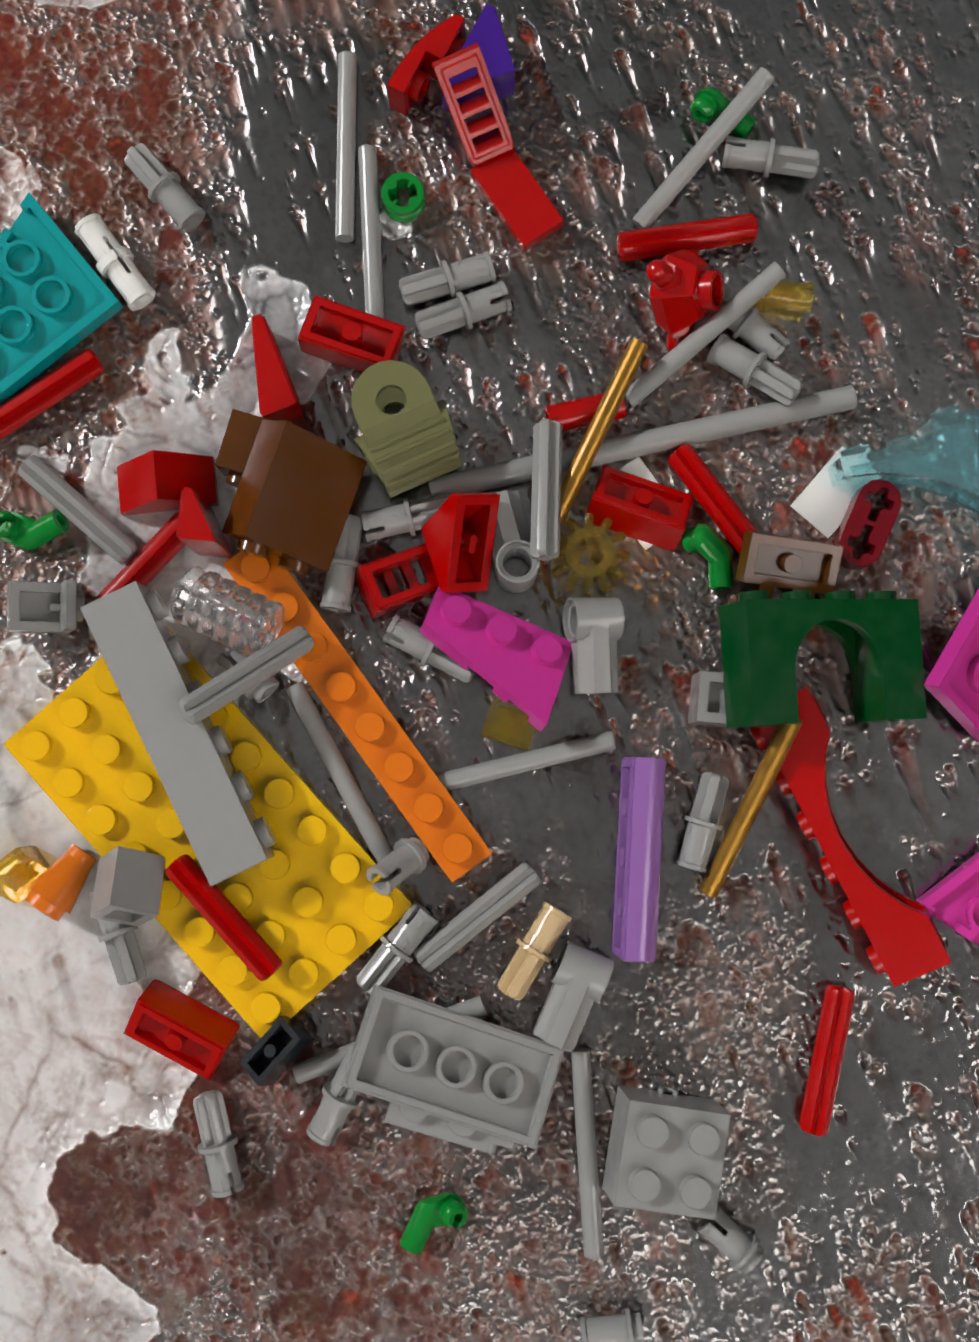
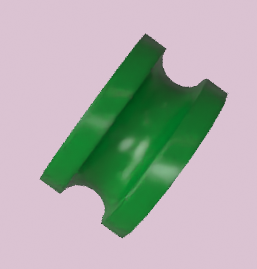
M407 172L392 174L385 180L382 186L381 197L385 213L389 218L398 223H409L420 217L425 207L424 189L421 181L413 174ZM398 190H408L410 197L408 206L398 205V200L396 199L398 198Z

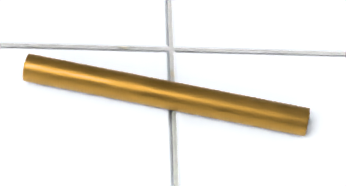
M630 339L561 482L560 524L562 525L648 349V345L640 340Z
M799 719V724L779 725L699 887V890L705 895L712 898L718 897L803 724L801 719Z

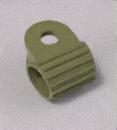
M388 360L378 362L361 373L353 386L351 394L352 411L361 436L355 438L354 442L390 498L462 467L445 401L443 399L436 402L426 379L415 367L401 361ZM392 405L404 407L396 414L384 413Z

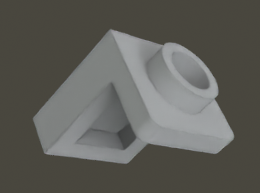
M65 579L62 583L9 581L7 583L6 632L69 634L76 629V622H83L84 615L80 607L85 605L84 594L76 592V580Z

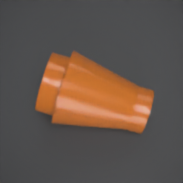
M72 844L66 853L28 885L32 890L25 900L46 916L59 921L65 912L71 914L97 859L80 847Z

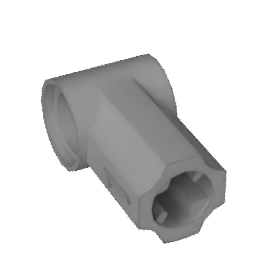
M504 490L496 492L500 495L492 553L494 577L498 585L505 591L522 593L534 584L540 567V560H535L530 555V531L519 491ZM519 557L528 563L530 571L522 577H515L505 571L503 564L507 559Z
M569 597L565 602L563 629L567 640L571 642L573 694L618 693L617 641L623 634L625 616L622 602L617 597Z
M568 940L553 970L550 981L553 985L535 1024L533 1035L559 1049L573 1052L593 1003L599 1002L608 985L614 967V960Z

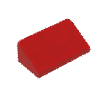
M314 295L298 335V342L301 351L306 354L362 373L368 367L378 362L398 360L406 326Z
M603 465L585 515V521L654 546L674 551L685 531L694 496Z
M184 487L181 490L176 531L178 539L199 555L223 558L233 557L230 546L224 534L221 533L222 529L213 509L192 488Z
M155 979L138 998L123 1034L211 1081L239 1030V1024L162 981Z

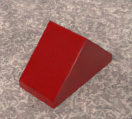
M151 450L117 466L120 511L123 516L179 510L181 490L184 487L192 488L209 506H219L215 458L213 456Z
M495 492L452 493L421 528L440 590L444 593L488 590L500 501L499 494Z

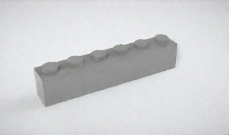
M134 581L80 607L210 887L274 857L271 846L276 844L275 835L266 818L262 816L257 819L249 802V800L255 798L254 791L245 773L242 770L235 772L227 754L232 753L233 748L225 730L221 725L214 727L209 716L199 723L192 725L184 718L178 707L183 697L203 684L199 679L192 681L185 667V663L190 661V656L178 634L171 636L163 619L169 616V612L159 592L156 589L150 591L148 587Z

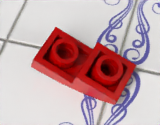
M455 14L441 22L417 42L404 57L387 84L390 109L407 116L415 101L422 102L428 91L431 78L438 81L432 63L461 50L466 41L464 17Z

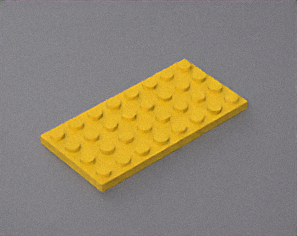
M168 628L170 635L173 636L174 633ZM187 649L190 661L185 663V667L192 681L199 679L204 685L212 680L213 677ZM102 656L3 745L101 857L117 846L161 855L165 858L159 915L155 919L254 1032L262 1038L280 1016H288L291 1019L395 925L413 902L399 886H396L387 896L380 895L370 886L381 878L378 875L372 881H368L366 877L367 869L377 864L375 859L234 701H231L209 717L214 727L221 725L225 730L233 748V752L227 754L235 772L242 770L248 778L255 798L249 800L257 819L264 816L275 835L276 844L271 846L274 857L218 883L216 886L282 960L281 967L265 981L258 980L166 875L168 866L178 857L185 854L189 855L201 869L202 867Z

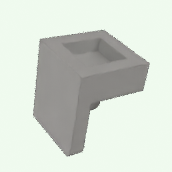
M699 671L692 675L688 724L726 728L723 673Z
M117 846L101 857L97 866L90 918L138 927L158 916L165 858L161 855Z

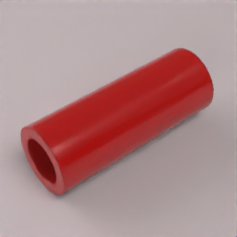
M604 393L546 405L544 407L546 419L559 421L562 425V432L587 427ZM624 399L613 421L626 418L627 413Z

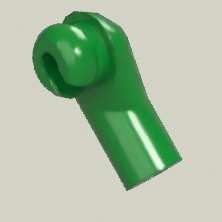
M705 87L696 92L694 100L690 104V112L692 117L698 122H715L731 101L716 88ZM747 113L731 131V134L747 139L755 127L757 119Z
M56 509L38 520L18 512L0 511V538L5 542L26 550H35L69 530L67 518Z
M700 523L696 527L686 528L682 535L683 548L687 552H699L708 561L709 590L733 589L732 549L730 545L711 525Z
M444 1192L421 1199L416 1204L399 1241L400 1246L410 1253L420 1255L433 1228L453 1226L454 1229L462 1227L469 1216L464 1199L453 1192Z

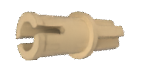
M544 901L542 909L524 939H517L516 943L520 946L498 981L497 987L500 991L515 1000L520 1001L524 998L544 962L550 963L552 961L549 954L566 925L572 919L568 914Z

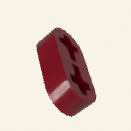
M882 479L871 480L859 488L853 495L834 539V544L844 546L840 565L850 570L863 569L876 562L882 554L902 502L900 492L891 482ZM878 492L882 495L880 503L886 506V509L878 511L873 515L872 520H869L867 518L871 511L872 503L866 500V497H871ZM862 530H865L866 534L862 541V546L868 550V553L855 558L852 556L853 547L848 545L847 541H852L859 537Z

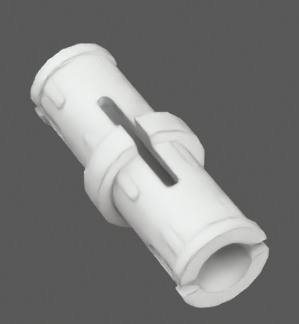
M93 213L82 218L75 225L76 230L74 232L97 261L96 269L105 279L111 280L130 310L137 311L151 303L155 298L156 291L148 284L133 263L134 255L127 246L120 245L104 223L100 214Z

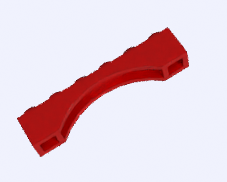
M809 684L797 689L799 719L803 721V724L776 777V782L785 796L793 793L802 810L795 814L796 819L808 841L814 838L818 840L825 854L818 859L830 884H841L848 898L847 901L842 903V906L851 925L855 930L864 928L872 944L865 949L875 971L879 976L887 973L893 986L896 987L952 963L949 950L925 905L899 893L879 879L856 856L841 833L830 805L826 783V751L831 726ZM778 726L749 727L754 740L762 752L767 750Z

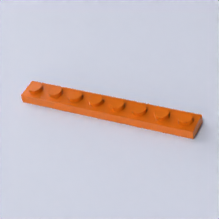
M243 551L238 552L224 562L223 565L276 639L297 626H303L308 631L314 641V647L310 652L294 661V664L449 880L453 883L493 854L288 570L278 566L280 558L268 552L266 558L256 557Z

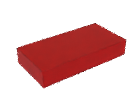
M513 148L470 169L471 178L523 252L563 227V218Z

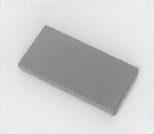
M376 984L373 987L341 1086L536 1150L565 1049H559L545 1041Z

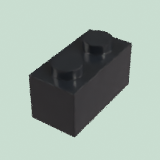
M280 1016L239 1063L258 1086L273 1085L314 1038L295 1016L291 1019L288 1016Z

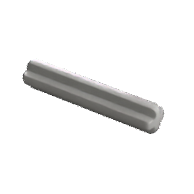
M541 419L539 423L533 426L530 555L533 559L544 562L552 561L560 555L562 425L559 421H551L550 419Z
M32 455L20 465L18 469L19 476L121 565H127L139 552L140 548L136 542L42 459Z
M303 626L295 627L183 697L178 704L182 715L192 725L199 723L310 652L314 647L312 637Z
M521 863L416 948L414 956L420 966L427 972L437 968L540 884V878L528 863Z

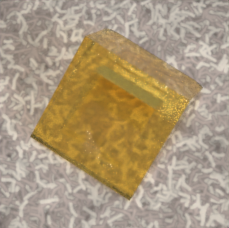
M494 695L481 736L527 751L535 727L527 721L529 716L510 700L505 703Z
M36 846L15 848L0 860V896L14 903L21 902L32 890L28 885L50 867Z

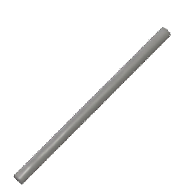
M852 385L798 396L789 406L776 401L604 439L591 467L676 449L687 443L694 445L856 409V392ZM579 445L562 449L561 474L567 472ZM532 455L439 476L428 481L431 496L436 497L450 493H476L531 481Z

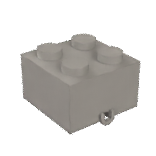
M618 1085L602 1187L613 1206L715 1220L731 1114L715 1099L679 1094V1090L673 1087L658 1086V1091Z

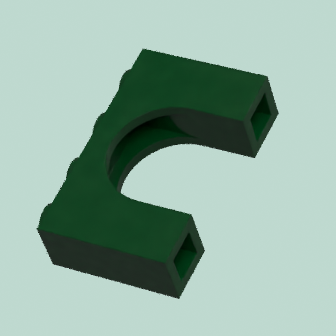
M768 590L738 593V601L719 606L726 728L799 724L796 657L803 638L813 627L821 628L830 633L841 644L847 655L851 669L855 723L927 719L918 599H897L896 591L866 593V599H856L855 591L851 590L827 592L824 594L825 599H813V591L810 590L782 593V599H770Z

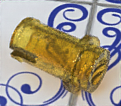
M782 280L752 307L757 306L761 313H765L769 308L808 314L814 300V292L809 291L814 290V284L812 282L802 283Z

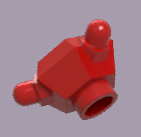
M682 249L667 254L661 260H653L647 265L646 276L651 281L649 299L657 325L668 333L666 347L670 352L694 331L696 322L707 317L710 311H718L721 308L724 296L723 277L719 270H709L708 262L701 259L700 254L694 249Z

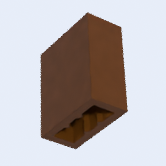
M262 420L221 533L239 540L236 548L245 553L266 558L268 552L279 557L278 566L293 573L306 576L308 569L328 572L367 461L287 420Z

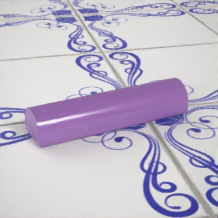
M623 757L621 759L611 952L624 961H656L666 759L646 757Z

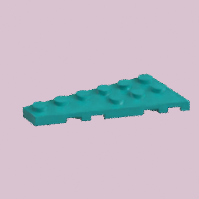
M30 192L20 204L23 210L10 230L4 228L0 234V405L124 308Z

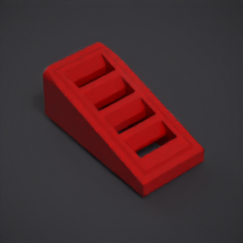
M478 43L433 62V69L470 164L477 165L514 148L515 145ZM475 67L476 75L451 86L450 78ZM482 88V94L458 104V98ZM489 108L490 114L470 123H465L464 119Z
M261 314L253 316L252 336L260 414L265 419L287 420L289 422L303 417L302 413H304V410L272 329L265 316Z
M426 543L358 566L355 581L371 619L391 613L435 594L439 583L429 558L430 555ZM418 561L426 580L425 584H419L411 563ZM398 568L408 589L402 592L392 572ZM381 576L388 593L386 598H382L375 578Z

